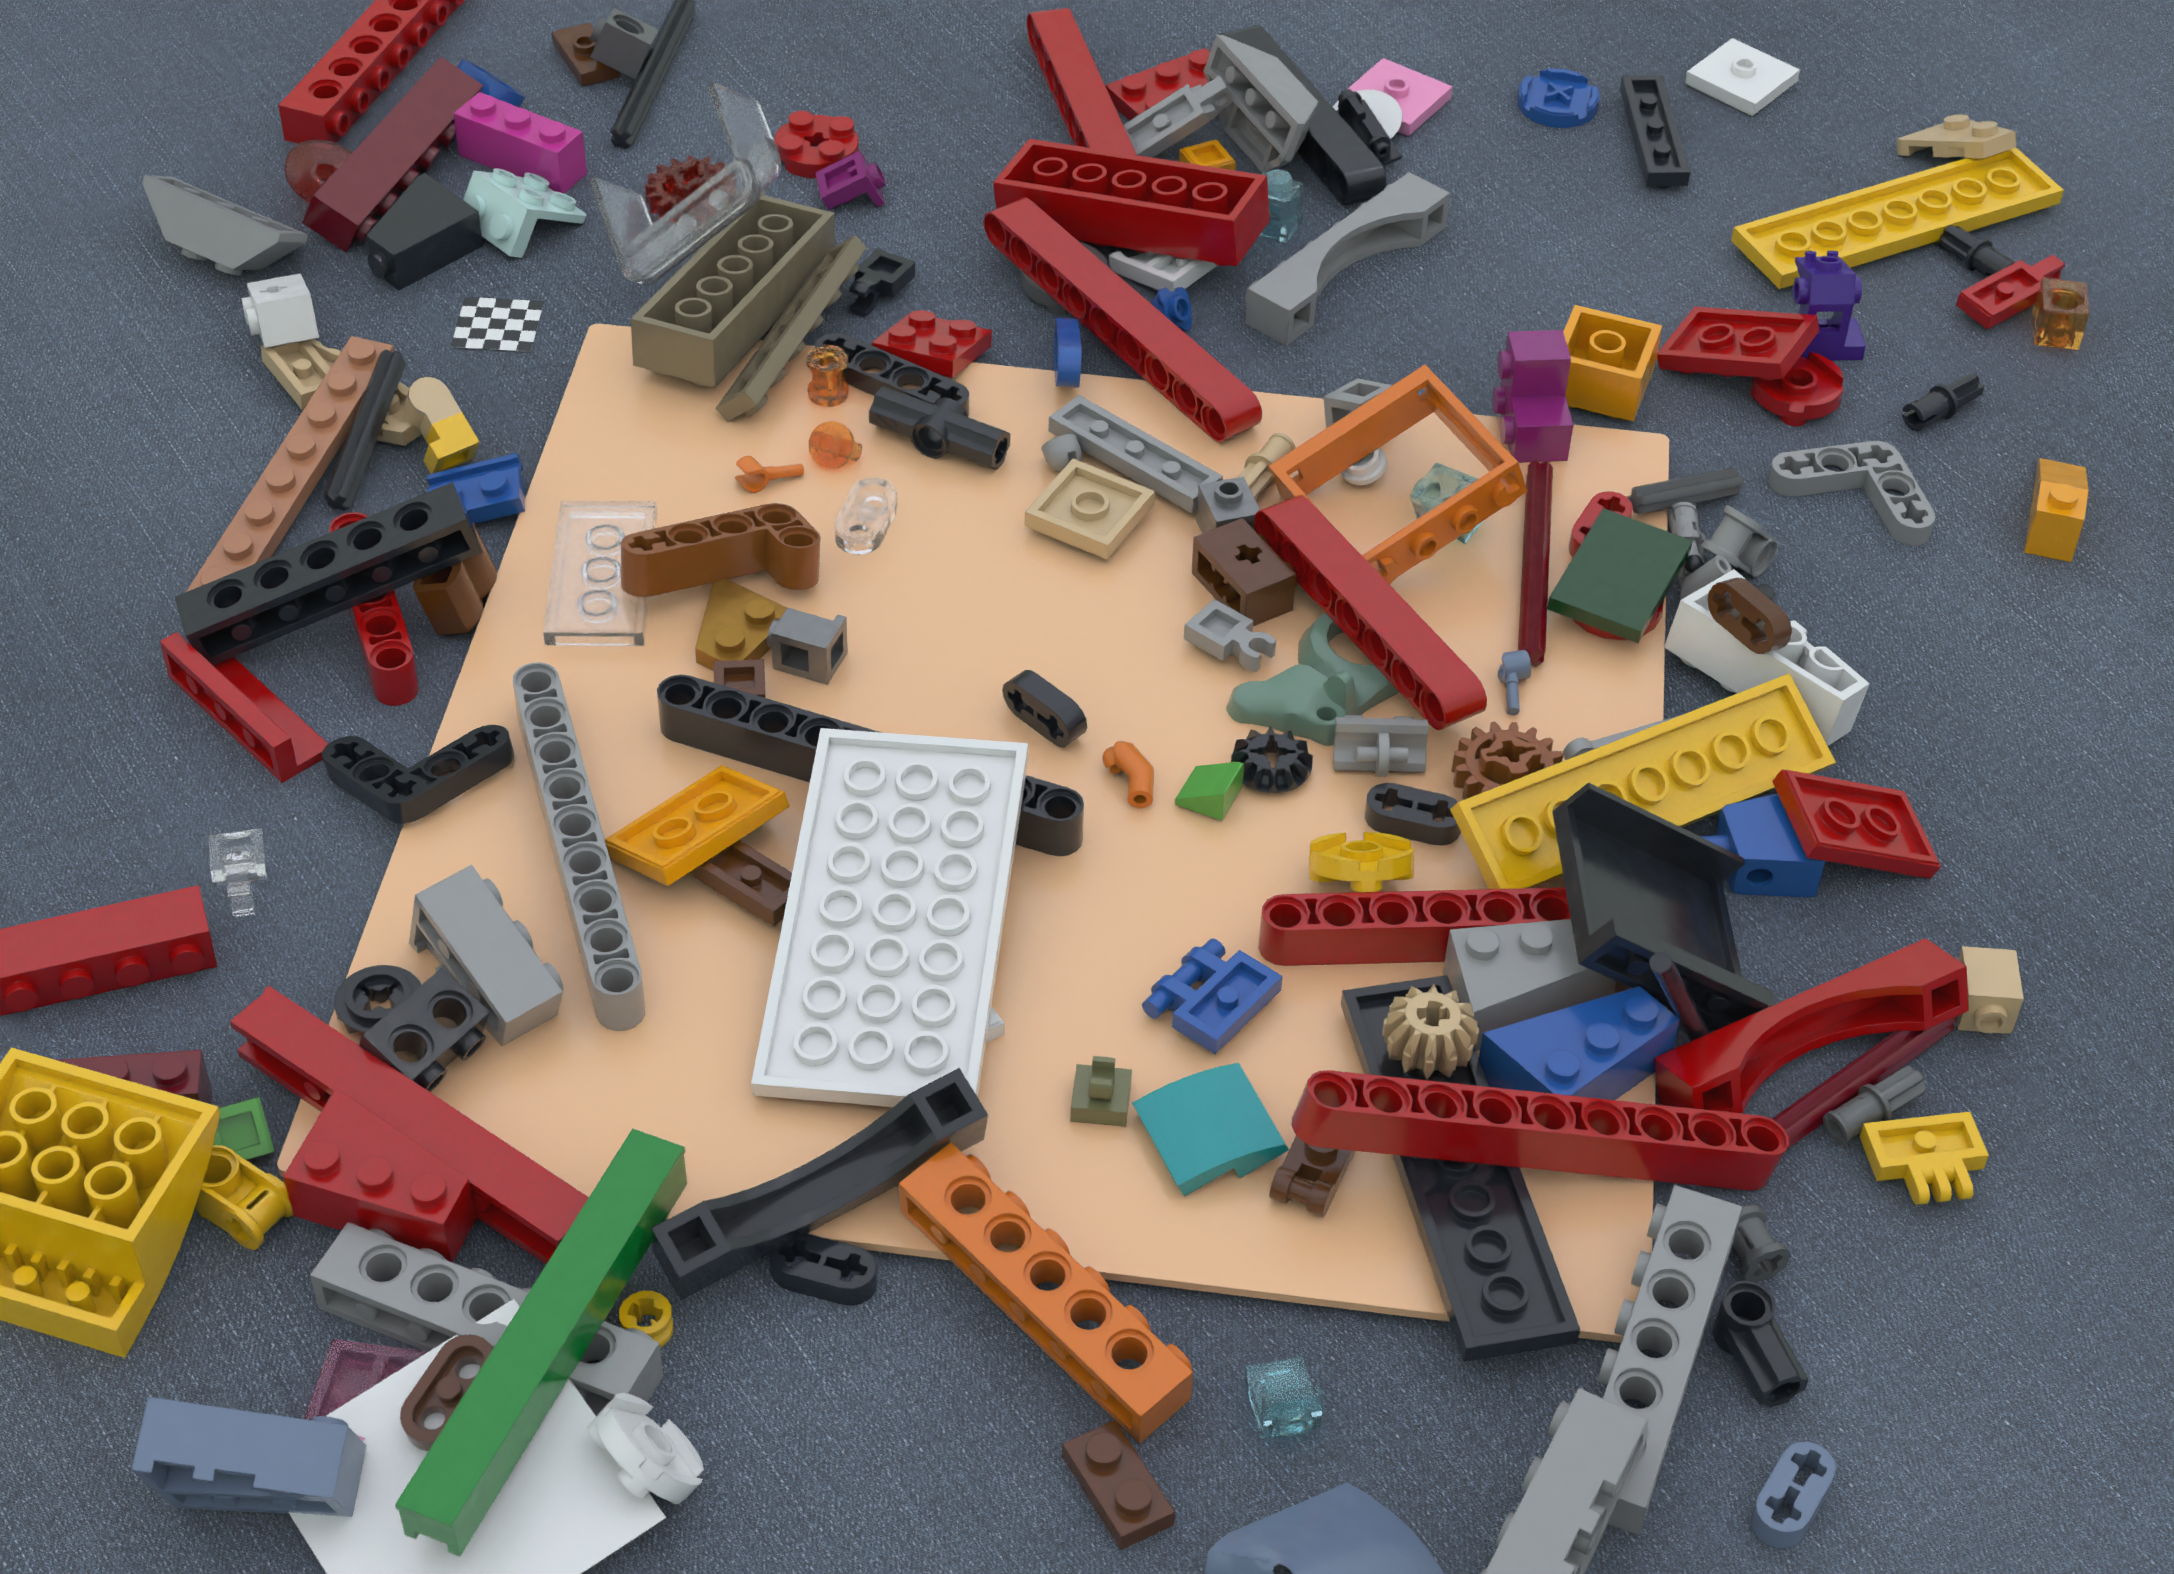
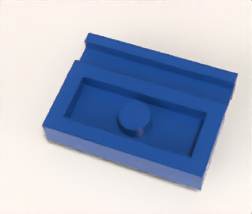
M518 453L427 475L429 483L427 492L448 483H454L474 524L525 512L524 479L522 477L524 469Z

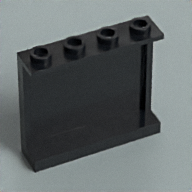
M1589 782L1552 811L1578 964L1630 988L1640 986L1655 999L1670 1005L1649 965L1650 958L1655 953L1666 952L1671 956L1704 1021L1719 1028H1723L1775 1005L1773 991L1742 978L1722 881L1745 864L1743 857Z

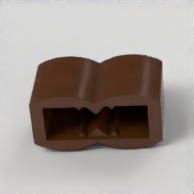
M474 523L472 524L483 553L413 582L414 592L437 635L468 633L479 621L483 612L482 599L490 592L497 578L496 566Z

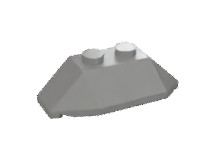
M1216 35L1203 72L1207 83L1220 75L1234 97L1233 102L1218 113L1223 129L1264 175H1271L1289 163L1305 139L1310 123L1314 118L1318 101L1277 57L1225 35Z
M144 175L142 185L165 240L182 247L181 253L187 257L203 261L208 259L215 261V268L224 273L241 275L242 270H262L307 241L308 234L253 212L175 177Z

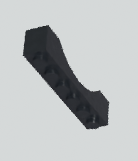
M958 1068L908 1094L898 1104L862 1131L814 1160L753 1188L728 1196L702 1201L651 1228L653 1253L681 1301L898 1186L903 1179L950 1142L962 1152L983 1141L988 1113L964 1074Z

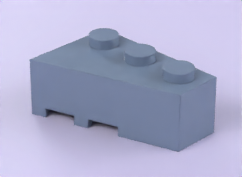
M148 1397L131 1470L175 1508L278 1514L303 1513L352 1517L366 1444L348 1427L347 1422L334 1417L317 1416L311 1420Z

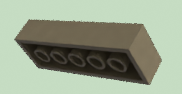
M755 193L631 318L633 366L651 370L659 375H670L692 381L700 386L716 387L776 323L826 251L835 247V213Z

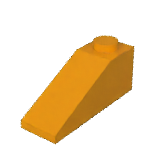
M2039 458L2024 553L2067 562L2072 561L2085 520L2089 491L2086 467Z

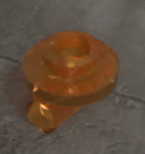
M827 421L821 423L813 430L809 438L808 445L812 459L818 465L825 468H839L844 466L849 460L856 462L862 452V444L855 442L850 429L839 422Z

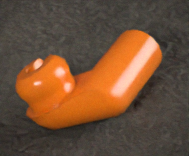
M1117 741L1114 747L1105 749L1102 756L1105 768L1110 767V773L1119 774L1124 771L1129 777L1128 803L1136 808L1150 806L1153 802L1154 767L1130 742Z

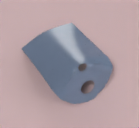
M1348 1482L1229 1532L1208 1551L1205 1568L1206 1574H1274V1566L1277 1564L1285 1566L1292 1574H1445L1428 1548L1410 1527L1384 1505Z

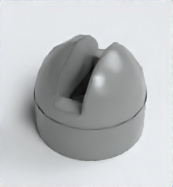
M1064 434L1055 437L1041 447L1046 462L1051 469L1058 473L1072 459L1081 461L1082 458L1081 447L1075 434Z

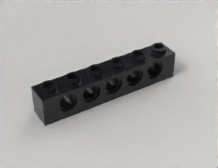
M451 482L175 597L185 637L190 645L212 665H215L483 553L470 516L454 483Z

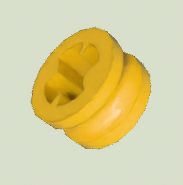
M639 1291L627 1297L620 1306L619 1322L621 1328L625 1330L629 1328L641 1330L654 1341L659 1342L660 1347L670 1340L673 1334L672 1307L668 1299L661 1293ZM643 1315L655 1316V1320H650L651 1326H637V1321L641 1323Z

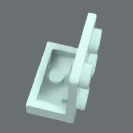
M495 168L492 173L474 171L463 199L479 211L482 237L510 257L523 258L538 218L583 224L587 216L586 213L575 206V199L566 194L551 190L548 187L549 181L533 173H525L524 177H519Z

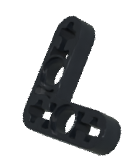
M486 725L470 731L410 768L405 767L358 736L341 737L330 742L322 751V758L328 777L332 782L387 820L404 824L414 822L507 767L514 759V750L509 732L505 727ZM453 772L449 775L440 776L444 773ZM383 777V778L378 779V780H375V781H370V780H373V779H375V778Z

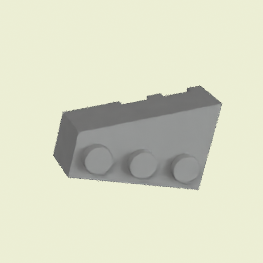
M1571 919L1452 929L1449 931L1443 974L1444 976L1448 975L1453 991H1457L1459 1003L1472 1004L1474 1020L1478 1021L1477 1027L1479 1028L1477 1044L1474 1045L1476 1051L1480 1050L1483 1032L1614 994L1615 980L1578 964Z

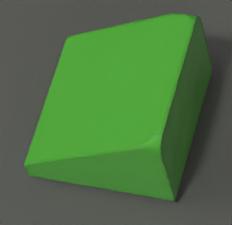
M1229 762L1195 766L1177 795L1175 805L1222 821L1242 789L1244 763Z

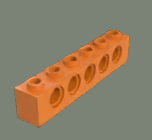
M950 1142L899 1183L901 1213L1139 1444L1191 1400L1193 1371L1186 1355L1175 1345L1168 1344L1166 1346L1151 1332L1148 1321L1137 1308L1132 1305L1124 1307L1110 1293L1109 1286L1101 1274L1090 1266L1084 1269L1070 1255L1066 1243L1054 1230L1047 1228L1044 1231L1030 1217L1028 1208L1015 1193L1011 1191L1004 1193L991 1180L987 1168L976 1156L972 1154L965 1156ZM965 1207H974L980 1210L974 1214L958 1212V1210ZM1004 1244H1012L1019 1247L1018 1250L1013 1252H1002L996 1248ZM1043 1282H1053L1060 1287L1055 1290L1044 1291L1035 1286ZM1084 1320H1091L1099 1323L1101 1326L1096 1329L1085 1330L1077 1327L1076 1324ZM1124 1359H1133L1142 1365L1136 1369H1124L1116 1363Z

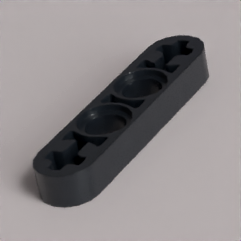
M842 333L823 335L815 343L816 367L827 376L873 396L884 386L931 404L939 398H950L958 402L969 416V391L965 386ZM869 368H878L884 370L879 373L863 372V370ZM907 384H915L921 386L920 388L914 390H907L901 388V386Z

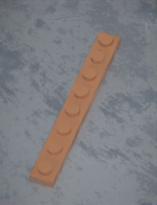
M354 336L350 337L186 592L268 559L273 555L348 436L380 353L383 350L394 352L393 345Z

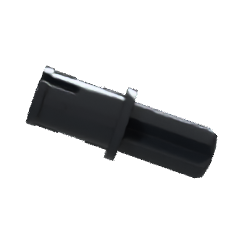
M1947 226L1939 238L1940 245L1964 260L1967 269L1971 271L1978 270L1987 277L2015 263V261L1992 248V242L1989 240H1979L1959 226Z
M1969 374L1948 386L1943 384L1935 385L1931 388L1929 394L1903 407V411L1907 412L1902 414L1903 420L1911 430L1920 431L1939 419H1950L1957 414L1959 407L1981 396L1984 392V386L1979 383V377L1974 374Z

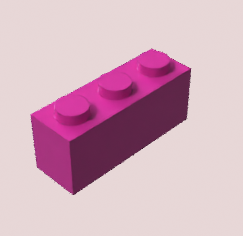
M480 92L453 113L459 156L493 169L506 170L519 177H524L525 173L539 175L549 181L548 187L551 190L563 194L587 174L583 131Z

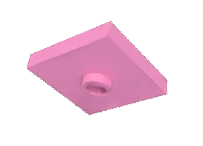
M1382 58L1348 89H1351L1353 92L1377 90L1393 97L1398 102L1402 111V122L1397 132L1409 137L1451 99L1453 86Z

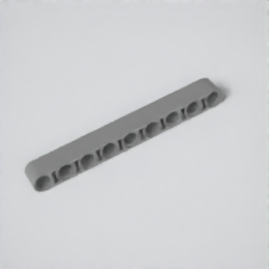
M541 662L529 663L520 667L513 675L517 717L594 1010L599 1023L607 1029L615 1031L628 1030L638 1025L645 1016L641 968L559 674L549 664Z

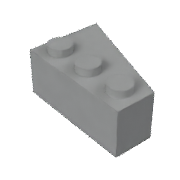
M470 865L415 894L409 944L417 953L428 949L442 964L435 968L436 972L443 968L490 1011L485 1028L501 1046L558 1015L564 989L562 980L556 969L548 962L543 964L533 951V942L526 927L518 920L513 922L503 909V900L500 892L490 879L486 878L483 880L473 865Z

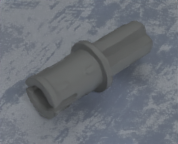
M1905 1066L1875 1085L1868 1083L1863 1085L1858 1090V1096L1823 1116V1124L1827 1133L1836 1143L1844 1145L1861 1133L1863 1123L1891 1120L1892 1113L1925 1093L1924 1076L1919 1070L1915 1071L1912 1067Z

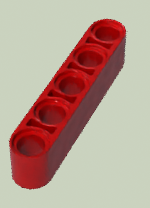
M357 512L339 515L329 525V532L338 530L368 516ZM392 590L349 608V612L374 696L385 705L399 706L409 703L417 696L419 684L413 648L395 591Z

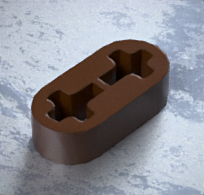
M1732 578L1718 582L1711 587L1707 601L1712 617L1748 649L1756 654H1765L1787 646L1792 633L1791 623L1787 614L1749 581L1743 578Z

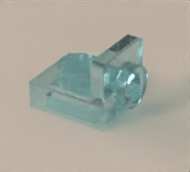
M1302 1356L1245 1366L1244 1383L1262 1439L1276 1436L1298 1437L1309 1430L1320 1429L1324 1396L1320 1386H1312Z

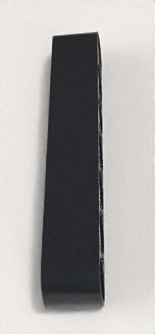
M1254 25L1220 34L1277 57L1318 101L1314 118L1297 153L1341 204L1376 196L1386 188V175L1379 159L1261 25Z

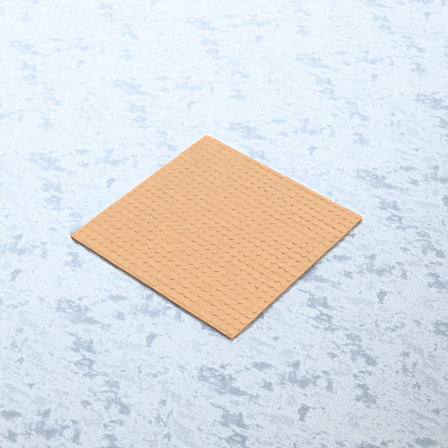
M609 324L591 325L587 331L525 497V512H521L518 516L497 572L495 584L490 591L430 755L481 726L500 725L509 732L514 750V759L504 769L414 822L403 824L346 977L347 979L350 975L361 969L377 965H391L403 968L415 975L421 985L436 973L435 968L442 964L428 949L417 953L409 944L415 894L473 865L483 880L488 878L495 884L503 900V909L513 922L518 920L526 927L533 942V951L543 964L548 962L556 969L564 989L557 1016L504 1046H501L484 1027L483 1034L486 1036V1040L481 1047L465 1061H462L459 1057L452 1061L445 1068L447 1070L446 1076L431 1093L588 1197L595 1189L632 1128L684 1146L687 1185L666 1220L702 1201L728 1196L780 1177L837 1147L893 1108L753 1096L751 1081L783 920L773 927L694 878V870L671 885L666 886L610 859L641 968L645 1016L635 1027L622 1031L607 1029L599 1023L517 717L513 687V675L523 665L541 662L554 667L559 674L604 839L721 765L785 791L790 807L741 838L740 841L790 872H793L810 783L673 742L661 733L657 689L664 679L682 674L714 683V671L696 663L695 653L697 639L713 583L650 597L632 596L621 588V541L625 536L640 531L765 504H786L795 508L821 536L818 583L809 589H788L779 585L767 571L728 580L787 608L834 620L837 614L847 617L848 653L829 684L826 685L773 669L771 648L761 658L764 659L767 699L882 733L1028 743L1029 758L1026 775L1073 789L1083 798V841L1081 847L1076 852L1067 856H1053L1015 845L992 999L993 1009L1004 1022V1035L987 1042L985 1046L978 1099L988 1113L984 1140L962 1151L965 1156L969 1154L976 1156L987 1168L991 1180L1004 1193L1007 1191L1015 1193L1028 1208L1030 1217L1044 1231L1047 1228L1054 1230L1066 1243L1070 1255L1084 1269L1090 1266L1098 1271L1106 1280L1450 1322L1393 1155L1355 1151L1324 1217L1308 1212L1307 1205L1289 1199L1288 1203L1285 1204L1269 1198L1270 1188L1276 1171L1282 1166L1288 1151L1242 1178L1238 1176L1233 1168L1184 1197L1132 1102L1187 1076L1219 1066L1239 1063L1288 1149H1290L1296 1137L1291 1126L1292 1116L1310 1076L1323 1070L1364 1074L1341 1007L1342 990L1444 976L1445 962L1275 965L1266 961L1258 949L1263 904L1267 899L1281 894L1359 892L1350 888V881L1316 882L1309 879L1310 842L1324 835L1345 832L1346 842L1363 840L1364 832H1377L1368 826L1365 820V807L1368 792L1378 784L1395 783L1444 794L1456 799L1458 802L1462 801L1464 788L1454 787L1453 785L1454 772L1451 771L1454 751H1458L1461 737L1471 739L1472 729L1475 727L1483 730L1485 733L1489 732L1491 722H1496L1501 730H1508L1511 722H1517L1518 731L1523 733L1534 727L1537 729L1536 739L1540 741L1545 738H1551L1554 740L1552 751H1562L1563 753L1567 744L1577 738L1584 737L1589 741L1662 721L1664 714L1666 596L1664 598L1662 618L1654 630L1642 636L1639 643L1630 640L1604 639L1586 632L1573 622L1572 618L1547 609L1544 662L1538 666L1531 664L1530 678L1518 680L1520 712L1517 715L1508 714L1505 682L1499 680L1498 670L1502 664L1501 658L1503 653L1518 651L1526 493L1523 494L1514 503L1494 513L1479 523L1472 531L1462 534L1438 550L1432 557L1421 561L1389 584L1476 674L1487 696L1485 711L1442 730H1435L1429 725L1425 772L1388 771L1387 777H1376L1375 771L1334 770V745L1326 746L1311 739L1293 735L1295 740L1307 741L1308 752L1313 755L1312 771L1308 779L1301 786L1282 793L1261 792L1243 784L1241 791L1224 819L1220 821L1175 805L1177 795L1195 766L1231 762V754L1234 751L1236 740L1246 739L1250 730H1255L1261 734L1267 732L1269 727L1239 723L1230 717L1226 707L1233 688L1248 681H1266L1299 664L1298 643L1304 632L1325 612L1297 583L1292 611L1253 626V632L1267 633L1276 640L1275 656L1270 658L1263 653H1259L1261 654L1260 669L1257 672L1247 670L1241 666L1238 657L1230 654L1222 661L1184 640L1185 624L1215 599L1191 573L1193 539L1195 536L1202 534L1196 521L1197 510L1194 513H1190L1155 493V502L1152 509L1108 560L1026 527L1025 511L1059 474L1050 468L1041 450V447L1046 442L1058 437L1049 432V416L1078 395L1223 476V480L1237 478L1245 469L1247 458L1251 454L1258 453L1269 441L1271 435L1275 433H1282L1290 437L1297 448L1325 430L1324 399L1252 391L1258 398L1262 408L1261 422L1223 442H1216L1146 380L1080 374L1079 388L1059 387L1055 384V371L972 362L953 378H946L956 381L968 389L969 418L1011 433L1010 447L1006 453L1005 461L998 470L949 452L936 459L927 457L914 447L911 438L869 423V409L874 401V396L820 372L816 367L815 346L805 345L804 349L795 358L786 363L784 366L787 370L786 375L775 386L767 390L765 395L768 397V401L759 411L751 416L743 413L727 422L715 408L763 340H759L716 387L700 386L692 381L670 375H659L651 370L633 366L631 327ZM869 368L863 370V372L866 373H879L884 371L878 368ZM907 384L901 386V388L907 390H914L921 387L915 384ZM1433 412L1379 447L1386 456L1387 468L1378 480L1367 485H1354L1347 482L1342 473L1307 494V497L1345 539L1363 555L1489 471ZM1473 414L1501 443V417ZM1582 425L1573 426L1568 461L1549 462L1553 467L1548 601L1551 593L1573 559L1568 549L1572 528L1590 500L1596 494L1605 491L1621 493L1628 497L1631 495L1633 487L1668 480L1669 438L1666 435ZM1502 444L1510 453L1508 444ZM1081 450V462L1141 485ZM744 456H752L763 467L802 464L804 475L769 480L761 491L751 493L735 479V476L745 474L736 465V462ZM1531 462L1519 463L1525 485L1528 465ZM1298 471L1293 472L1289 476L1291 478L1298 474ZM1276 484L1269 487L1266 486L1255 499L1260 510L1285 501L1280 496ZM1668 509L1644 514H1636L1632 510V519L1667 531ZM1344 632L1336 635L1328 642L1330 648L1341 658L1352 663L1373 665ZM1024 670L1034 671L1079 705L1087 720L1086 732L1065 747L1053 744L1011 712L1003 697V684ZM1400 693L1384 700L1362 714L1364 718L1393 719L1395 716L1413 717L1414 719H1424ZM1273 729L1274 733L1282 735L1284 733ZM1117 741L1133 743L1154 767L1153 802L1146 808H1136L1128 803L1129 777L1126 773L1122 771L1119 774L1110 773V767L1105 768L1102 756L1105 749L1114 747ZM1266 753L1268 761L1271 762V768H1275V764L1278 762L1276 754ZM453 772L444 773L440 776L449 775ZM1386 806L1385 810L1392 811L1393 807ZM1436 818L1435 821L1443 822V818ZM1461 833L1456 841L1442 846L1409 840L1411 848H1414V878L1409 880L1383 881L1382 890L1376 892L1489 888ZM1562 876L1535 888L1565 887L1564 877ZM1211 938L1218 940L1224 946L1226 953L1221 959L1225 962L1238 950H1241L1283 976L1281 991L1216 1054L1172 1028V1016L1176 1009L1166 1010L1160 1017L1153 1019L1142 1008V1003L1152 994V986L1162 976L1172 975L1182 966V957L1195 946L1202 947ZM1207 980L1203 982L1196 981L1191 988L1197 990ZM1616 981L1614 994L1631 988ZM389 999L383 1003H378L375 1000L370 1001L371 1010L378 1006L391 1009ZM334 1009L329 1026L359 1045L363 1033L358 1031L349 1034L344 1023L341 1020H337ZM444 1017L435 1018L444 1027H458L451 1019ZM399 1051L395 1053L403 1061H419L410 1052ZM1093 1056L1115 1058V1068L1132 1069L1126 1127L1070 1122L1077 1064L1092 1066ZM1656 1072L1616 1100L1655 1104ZM302 1099L298 1105L277 1162L278 1171L282 1177L321 1113ZM1520 1168L1581 1329L1579 1338L1622 1343L1624 1336L1614 1333L1624 1299L1636 1301L1640 1287L1632 1285L1631 1280L1640 1251L1652 1253V1238L1647 1237V1232L1653 1215L1654 1181ZM1300 1177V1179H1302V1180H1305V1181H1308V1182H1311V1183H1314V1184H1315V1182H1312V1181H1309V1180H1306V1179ZM899 1185L808 1233L857 1246L864 1250L950 1260L901 1213ZM965 1207L958 1210L962 1214H974L980 1211L974 1207ZM1004 1244L996 1249L1002 1252H1013L1018 1250L1019 1247L1012 1244Z

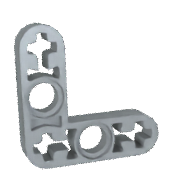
M1866 441L1784 452L1773 458L1768 483L1772 490L1778 494L1796 497L1864 488L1888 532L1896 541L1909 546H1918L1925 544L1930 539L1936 518L1935 512L1901 454L1891 444L1882 441ZM1832 465L1840 467L1844 471L1835 472L1826 469L1824 466ZM1893 489L1900 491L1905 495L1895 496L1888 494L1884 490Z

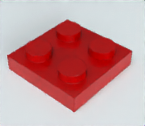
M917 310L910 312L873 340L871 345L939 375L953 378L991 347L992 330L976 327V324L969 320L959 319L950 321L937 318L930 311Z

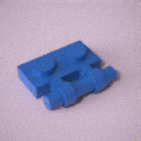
M1211 938L1202 947L1195 946L1182 957V966L1172 975L1162 976L1152 986V994L1142 1003V1008L1153 1019L1160 1017L1166 1010L1176 1009L1172 1016V1028L1216 1054L1281 991L1283 976L1241 950H1238L1225 962L1221 959L1226 953L1224 946L1218 940ZM1207 980L1197 990L1191 988L1196 981L1203 982Z

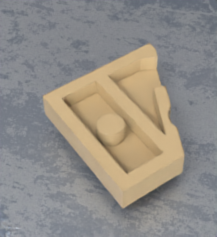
M1951 115L1944 118V123L1898 138L1897 150L1898 155L1910 156L1914 152L1933 147V157L1984 159L2015 148L2016 132L1998 127V124L1993 121L1976 122L1969 120L1968 115Z

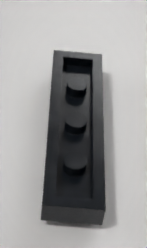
M1622 75L1620 92L1646 187L1669 188L1672 186H1688L1690 169L1663 75Z

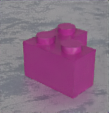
M1563 330L1510 331L1507 334L1505 351L1498 352L1497 370L1501 383L1500 387L1493 388L1494 414L1501 415V443L1508 444L1510 454L1519 463L1535 460L1538 462L1568 461L1574 425L1565 396L1571 357Z

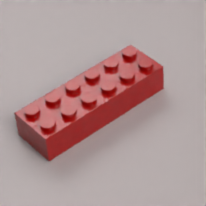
M1028 139L993 181L996 209L1026 197L1076 240L1092 242L1098 246H1116L1133 249L1140 253L1152 252L1171 255L1178 259L1213 262L1218 266H1238L1270 221L1267 175L1042 140Z

